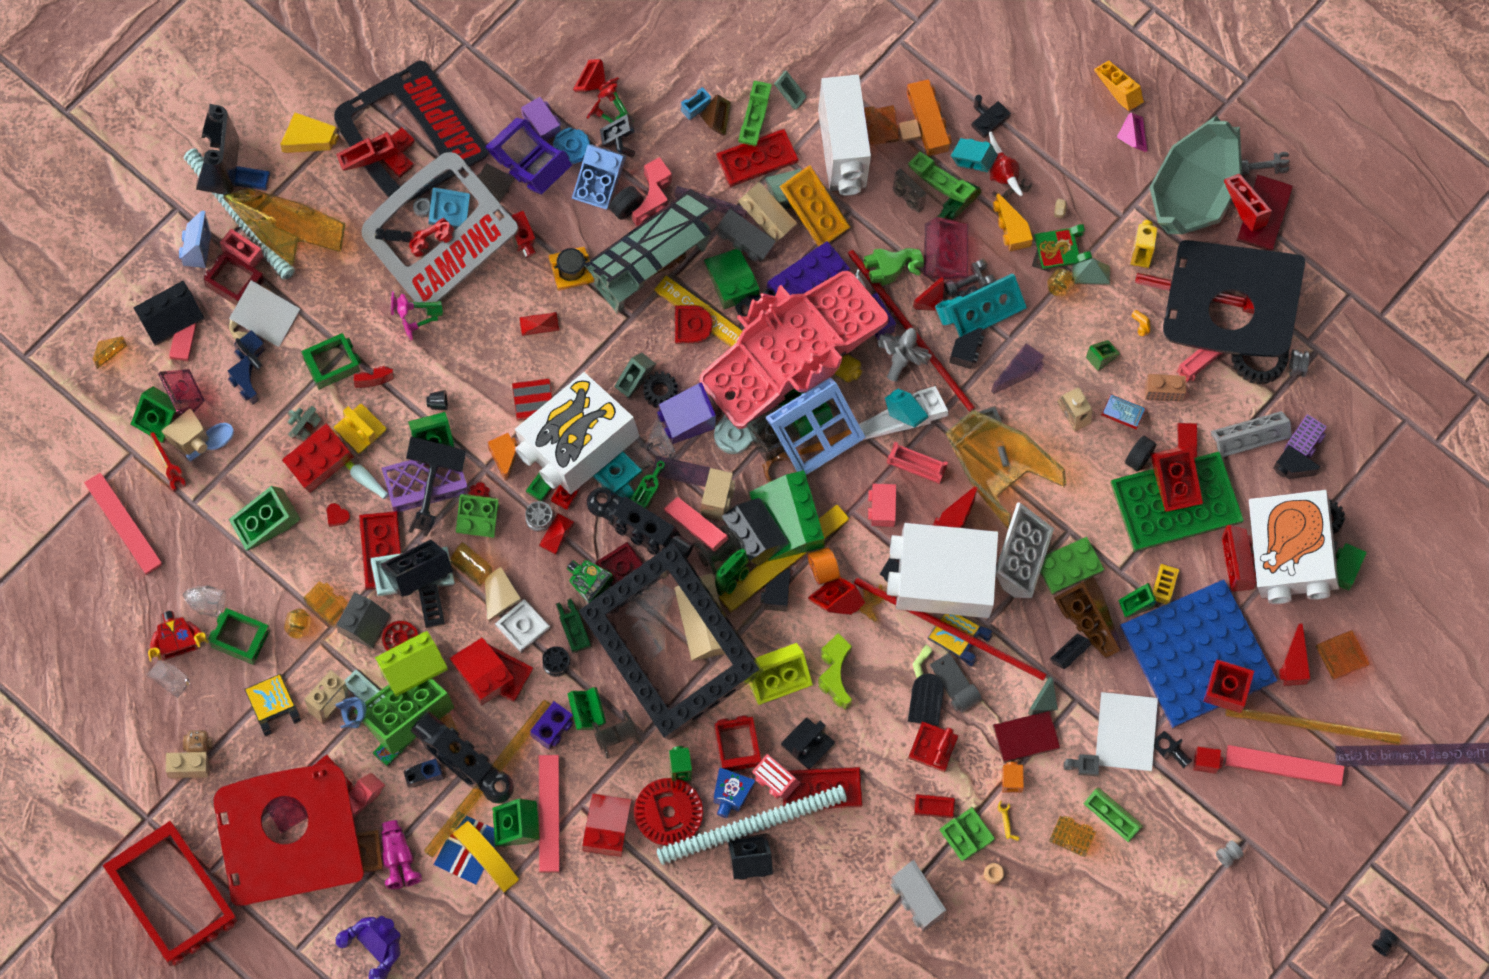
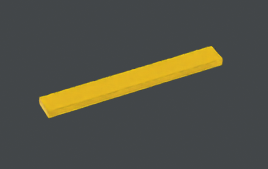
M838 505L819 518L824 540L849 521V517ZM808 552L772 561L766 560L748 573L743 581L739 580L731 594L724 592L722 596H719V600L730 612H733Z

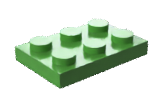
M1084 537L1045 555L1040 573L1051 594L1054 595L1104 572V568L1088 538Z

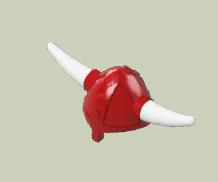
M989 132L991 144L998 154L990 168V180L1001 184H1009L1019 196H1022L1023 193L1017 183L1019 163L1015 159L1004 155L993 133Z

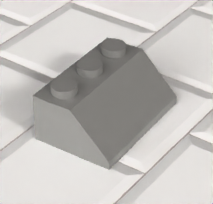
M914 860L892 876V884L890 886L896 895L899 893L901 896V903L906 911L910 910L913 915L912 921L917 928L920 927L924 931L944 918L945 907Z

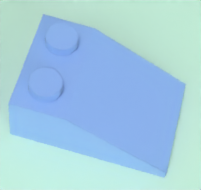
M200 211L187 223L186 230H183L182 241L184 244L183 248L180 247L179 259L182 260L183 266L206 268L211 230L205 211Z

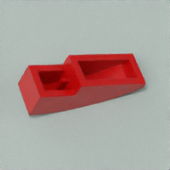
M386 132L372 140L367 138L337 153L336 156L342 170L346 171L375 163L398 153L399 150L393 136Z

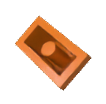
M509 433L487 442L488 449L504 480L509 478L517 457L515 448L518 444L514 437H510Z

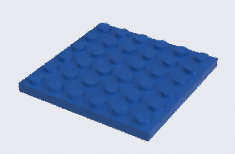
M1224 579L1127 621L1120 626L1172 729L1220 708L1219 706L1203 702L1216 660L1254 671L1248 695L1277 682L1271 667Z

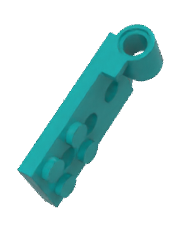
M1014 274L1003 277L964 297L958 296L952 300H945L935 306L941 324L949 325L954 323L959 337L977 328H982L983 330L1027 308ZM1006 294L1007 300L1004 303H1000V296ZM986 302H990V309L983 311V305ZM973 310L974 316L971 319H967L968 311Z
M622 451L593 477L602 487L611 489L620 497L631 499L634 491L628 483L642 473V470ZM613 468L620 469V472L616 475L610 473Z

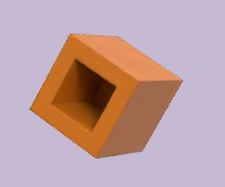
M1008 762L1006 765H1003L1001 770L1002 793H1022L1024 788L1023 765H1018L1017 762Z

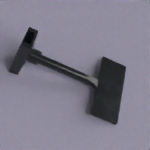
M410 437L406 459L430 465L422 507L419 512H416L410 524V533L416 528L424 530L423 536H428L436 516L430 515L429 507L437 468L441 467L462 472L466 450Z

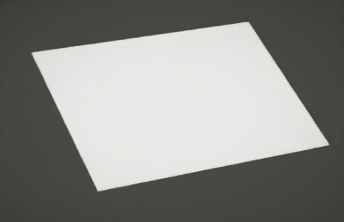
M1101 692L1096 755L1099 756V766L1152 771L1158 698Z

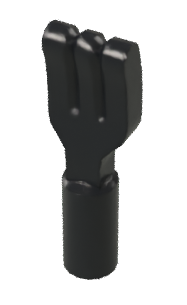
M236 338L235 345L238 350L248 357V360L257 370H260L263 367L262 363L244 347L239 338Z

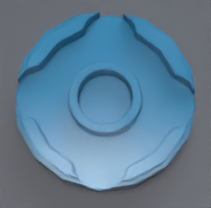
M573 128L561 130L553 142L554 148L565 151L568 154L571 164L583 161L587 146L590 145L588 136L582 130Z

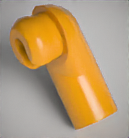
M1136 309L1131 317L1140 324L1137 333L1140 336L1148 335L1151 331L1150 319Z

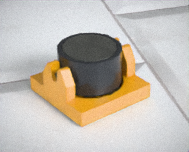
M585 246L575 249L567 248L559 253L548 255L558 291L594 282L593 276L584 266L589 261Z

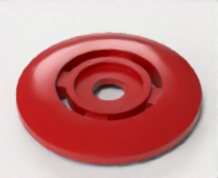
M663 778L651 782L639 793L634 806V818L638 829L645 838L655 844L669 846V844L674 845L676 841L680 843V840L683 839L685 841L686 838L689 837L690 839L695 835L703 819V805L696 790L688 783L679 779L672 781V778ZM673 794L672 797L667 796L659 799L658 801H655V799L661 795ZM668 806L672 807L675 811L674 815L670 818L665 817L662 813L663 809ZM680 823L683 824L680 828L671 831L664 830L665 828H674Z

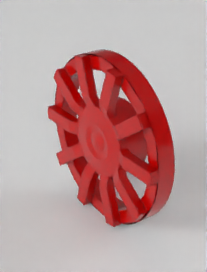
M407 621L392 622L383 631V646L388 651L390 649L387 645L394 643L392 647L394 648L408 641L409 638L418 636V632ZM399 625V630L396 631L393 626ZM402 625H406L408 628L403 631ZM389 629L393 631V635L387 634ZM410 629L414 631V634L407 635ZM386 637L393 639L391 641L385 642Z

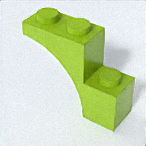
M837 633L821 649L822 660L832 666L819 677L818 687L823 693H828L833 697L832 701L838 707L842 706L846 710L851 705L852 699L843 687L841 666L851 652L852 646Z

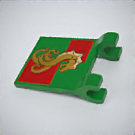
M1084 224L1067 229L1034 234L1042 270L1077 264L1092 259L1091 251L1079 254L1075 237L1083 236V232H1085Z

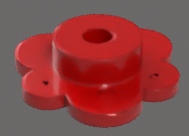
M478 482L476 486H470L468 495L489 497L490 489L485 487L483 482Z

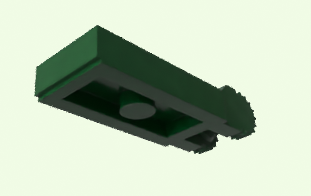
M570 598L567 600V605L571 613L564 614L560 602L556 603V608L573 654L591 648L578 610L576 611Z

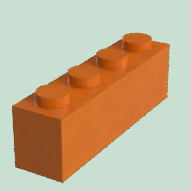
M929 79L908 84L906 93L915 120L917 119L927 156L949 152L952 140L950 134H947L945 130L947 127L945 118H941L940 115L941 106L939 101L935 99L936 91L934 85L930 84Z

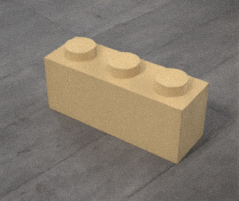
M760 181L738 200L756 223L776 242L797 224Z

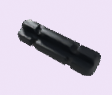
M376 228L374 234L375 239L383 240L385 238V240L399 242L402 240V242L408 243L412 237L410 231H403L402 233L400 230L386 229L384 231L382 228Z

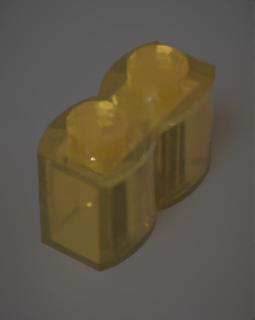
M319 581L303 597L304 602L328 624L333 626L340 619L348 602L343 596H336L333 593L334 589L325 582L323 584Z

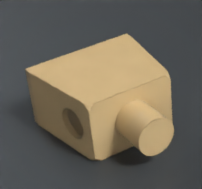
M191 409L187 410L162 430L166 440L186 455H190L195 450L199 454L207 450L205 442L208 441L209 437Z

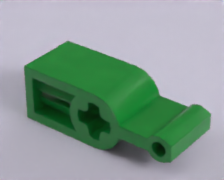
M661 460L657 462V468L653 475L644 476L631 498L632 501L645 509H648L659 490L657 478L665 470L664 462ZM653 481L655 486L647 488L646 482L650 483Z

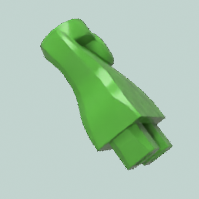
M905 248L898 252L874 249L873 254L864 256V265L866 268H876V270L869 272L871 283L881 282L883 286L895 281L909 260L911 261L908 264L909 271L920 276L921 272L916 268H923L924 260L919 249Z

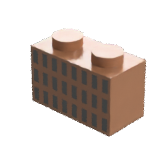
M1147 375L1145 381V400L1183 402L1186 394V376Z

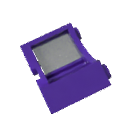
M515 118L485 146L500 165L503 164L506 168L510 169L509 174L518 182L527 183L528 189L541 195L572 166L568 154L544 141L532 129L531 123L526 119Z

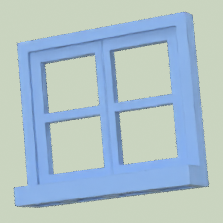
M828 378L765 417L775 431L796 471L804 470L806 475L866 438L837 383L832 378ZM833 398L841 414L819 426L812 410ZM806 415L813 431L792 443L784 427ZM844 418L851 434L830 446L823 430ZM817 435L824 451L803 463L795 447Z

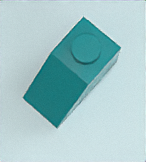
M898 388L885 397L890 417L914 428L928 419L927 413L910 393Z

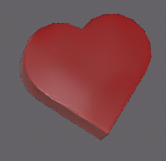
M336 503L327 506L326 512L329 527L345 525L349 522L350 515L347 510L341 509Z

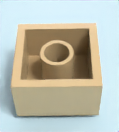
M710 468L701 503V515L703 517L720 521L724 520L722 515L730 510V502L735 490V480H732L733 473Z

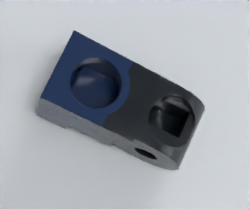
M436 758L414 765V767L403 771L408 788L444 779L440 763Z

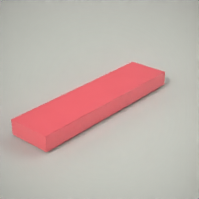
M676 497L664 508L667 515L714 552L728 540L725 533L679 497Z

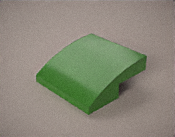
M973 807L939 829L962 862L996 840Z

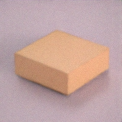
M917 119L898 124L903 142L921 138Z

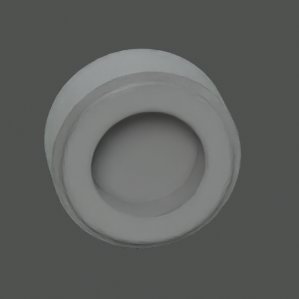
M427 198L417 199L413 204L414 213L418 217L429 216L431 202Z

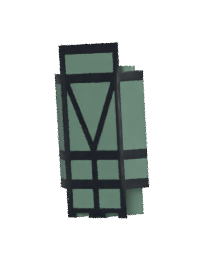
M690 189L584 264L595 278V287L616 313L623 310L625 299L641 289L648 278L690 248L697 245L702 252L706 250L711 229L706 222H702L700 219L717 208V205Z

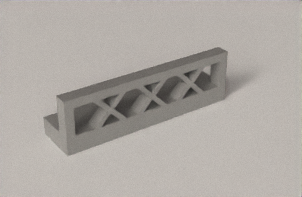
M1280 411L1211 431V436L1217 443V450L1220 452L1221 457L1291 438L1292 433L1290 420Z

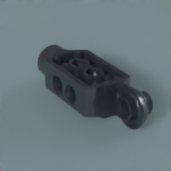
M599 487L589 493L587 497L589 511L595 516L607 519L608 524L615 528L619 535L628 536L634 544L646 547L647 551L654 556L670 544L675 543L688 559L694 544L683 538L675 526L631 499L618 496L609 488ZM600 498H605L607 502L599 503L597 500Z
M429 710L411 728L410 731L421 740L426 750L473 789H480L487 800L500 804L511 798L514 792V784L511 777L490 764L487 756L482 753L479 755L473 750L475 748L473 744L467 740L464 742L454 728L451 727L449 729ZM450 745L454 747V753L450 751ZM465 757L470 762L469 766L465 763ZM496 782H501V783H502V785H503V790H502V792L496 791V789H495V783H496Z

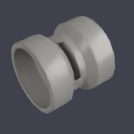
M1231 840L1226 844V848H1220L1216 852V856L1228 868L1235 859L1239 860L1243 857V852Z

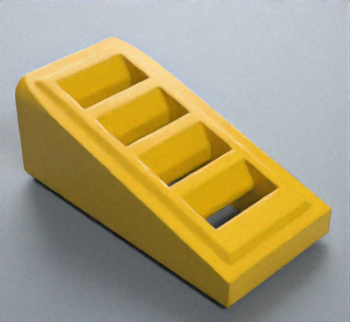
M1160 564L1153 587L1156 602L1170 603L1179 569ZM1163 570L1172 572L1174 574L1173 576H1170L1162 572ZM1161 577L1170 579V580H1172V581H1171V582H1168V581L1161 580ZM1159 583L1170 586V588L1159 586ZM1157 589H1158V590H1161V591H1164V592H1167L1168 594L1165 595V594L1159 593V592H1157Z

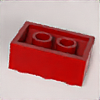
M1227 525L1221 541L1230 591L1253 590L1257 584V578L1253 567L1255 565L1254 553H1251L1250 550L1252 546L1251 536L1247 534V529Z

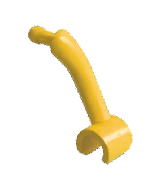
M1000 801L997 809L1002 813L1005 836L1007 839L1011 838L1019 841L1020 837L1010 834L1011 826L1008 816L1010 804H1008L1006 809H1002L1000 806L1002 801Z

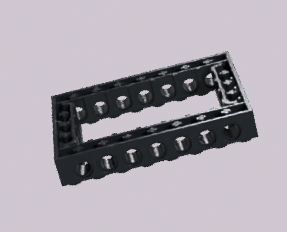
M675 543L667 546L579 610L665 739L670 740L764 672L680 547ZM670 573L733 664L672 709L668 708L670 707L669 704L664 702L658 693L659 689L652 684L647 676L649 674L642 669L637 661L638 658L631 653L626 645V640L621 638L615 629L616 625L611 623L606 615L618 613L621 607L630 601L633 602L635 597L645 590H650L653 584L660 579H665Z

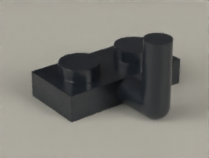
M976 95L973 107L981 116L973 121L971 126L985 138L989 135V132L995 130L1008 119L1011 113L999 101L986 110L981 105L982 96Z
M626 114L601 128L602 146L609 147L616 144V150L619 153L634 157L635 151L624 147L622 140L635 133L632 116Z

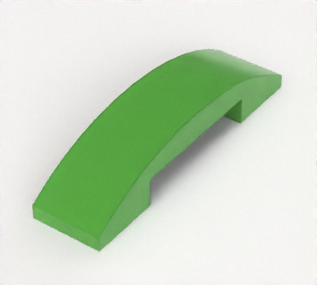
M754 80L744 123L738 139L739 143L757 145L772 84Z
M919 152L908 163V166L930 186L956 201L965 203L976 191L975 187L963 179L959 181L936 166L934 160L922 152Z

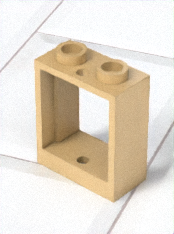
M330 670L304 700L308 712L324 724L337 710L336 704L347 699L349 692L346 682Z

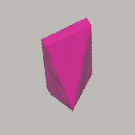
M1130 113L1117 138L1138 150L1146 152L1148 150L1143 117Z

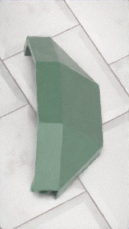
M1215 116L1171 147L1149 187L1157 221L1168 234L1182 235L1221 222L1232 201L1224 179L1236 174L1242 176L1240 127H1232L1229 122L1221 121Z

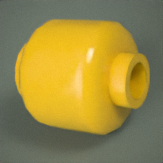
M849 354L840 355L842 361L835 375L846 382H851L854 379L857 380L862 374V370H860L861 362Z

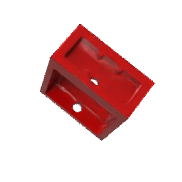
M742 715L735 720L725 718L714 723L721 768L731 772L756 768L761 762L753 717ZM748 727L753 755L725 760L720 732Z

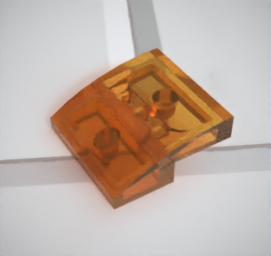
M894 105L875 108V106L864 108L869 144L900 141Z
M1352 630L1315 646L1332 680L1347 676L1351 672L1366 668L1370 664Z

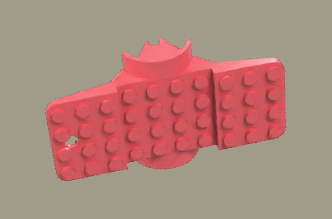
M842 271L804 294L789 295L783 286L780 285L775 296L761 293V298L758 301L752 300L747 316H737L738 320L745 327L739 339L700 375V383L702 382L705 391L736 428L744 429L785 400L784 395L794 388L798 392H807L828 378H831L841 364L842 357L840 355L843 352L848 354L888 324L887 313L853 273ZM735 392V398L727 400V393Z

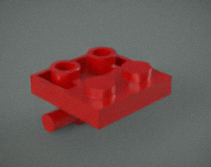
M922 722L908 759L945 773L959 735L954 734L952 728L947 727L946 730Z

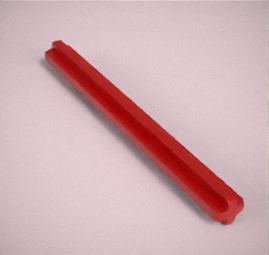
M1137 273L1135 278L1136 284L1170 291L1172 280ZM1222 293L1213 299L1214 302L1241 308L1245 305V297L1229 293Z

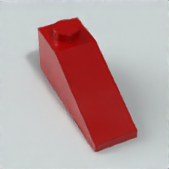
M1240 174L1224 179L1226 188L1239 216L1251 231H1255L1267 226L1272 210Z
M1299 623L1295 629L1284 662L1279 669L1280 680H1283L1284 686L1307 685L1310 680L1303 623Z

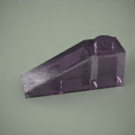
M1026 343L995 381L991 392L995 394L1032 377L1035 372L1039 373L1044 366V363H1042L1044 355Z

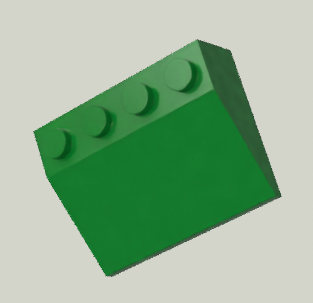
M804 470L786 474L749 492L751 500L757 498L762 500L789 542L788 545L770 557L769 561L825 547L823 532Z

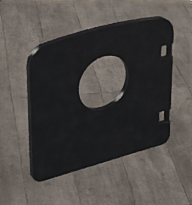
M1192 240L1181 241L1178 245L1163 323L1165 338L1171 343L1221 353L1259 357H1280L1285 355L1292 343L1305 269V258L1298 254ZM1181 259L1187 260L1186 268L1179 267ZM1239 292L1251 300L1254 306V314L1247 325L1236 330H1226L1218 327L1211 320L1209 315L1210 304L1215 297L1222 293ZM1171 310L1177 311L1176 319L1170 318Z

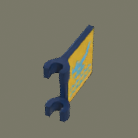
M943 614L940 620L975 638L980 636L983 640L989 642L993 636V631L976 624L962 615ZM937 626L934 627L927 639L959 657L972 667L976 662V656L968 652L972 644Z

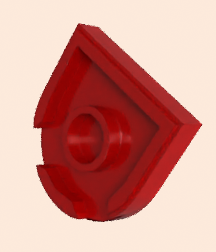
M676 305L675 344H693L706 340L713 329V320L709 312L698 305Z

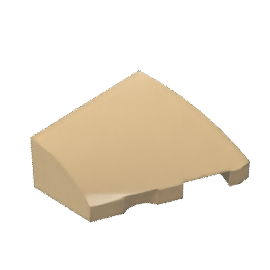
M501 567L485 579L487 619L491 621L503 614L507 608L520 602L521 598Z

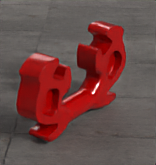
M441 218L425 230L415 232L413 234L415 237L409 243L411 253L415 257L422 256L424 254L422 250L424 248L428 249V242L425 239L435 233V238L439 242H449L453 238L454 227L445 218Z

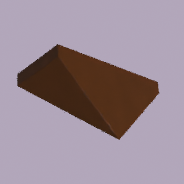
M715 95L700 114V117L710 129L723 136L726 134L731 102L720 95Z

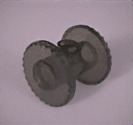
M726 525L721 526V531L727 535L728 540L715 552L708 546L704 548L699 541L694 543V548L706 570L713 575L717 572L714 565L715 562L726 561L732 552L736 553L742 549L737 538Z
M627 710L622 711L623 722L600 731L597 723H592L595 738L606 759L610 758L608 747L632 738L637 747L640 745L636 727Z

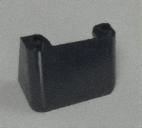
M209 104L201 138H208L210 147L219 148V151L208 150L205 153L200 175L196 183V190L228 195L233 192L235 187L239 136L227 110L223 106Z

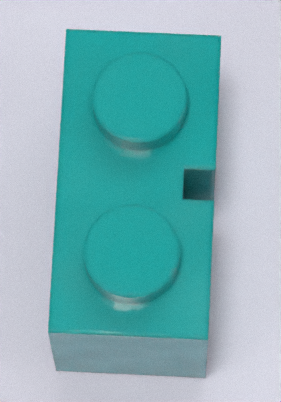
M960 138L951 157L958 167L972 169L973 167L974 170L988 172L998 154L989 142Z

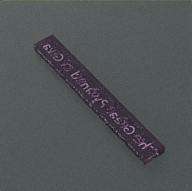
M1489 743L1336 746L1335 760L1336 765L1344 767L1489 764Z

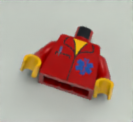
M167 611L162 614L164 623L157 625V631L153 633L148 656L150 662H152L154 657H158V660H161L162 657L164 661L198 650V647H201V642L209 643L201 629L191 621H185L183 617L175 619L174 612Z

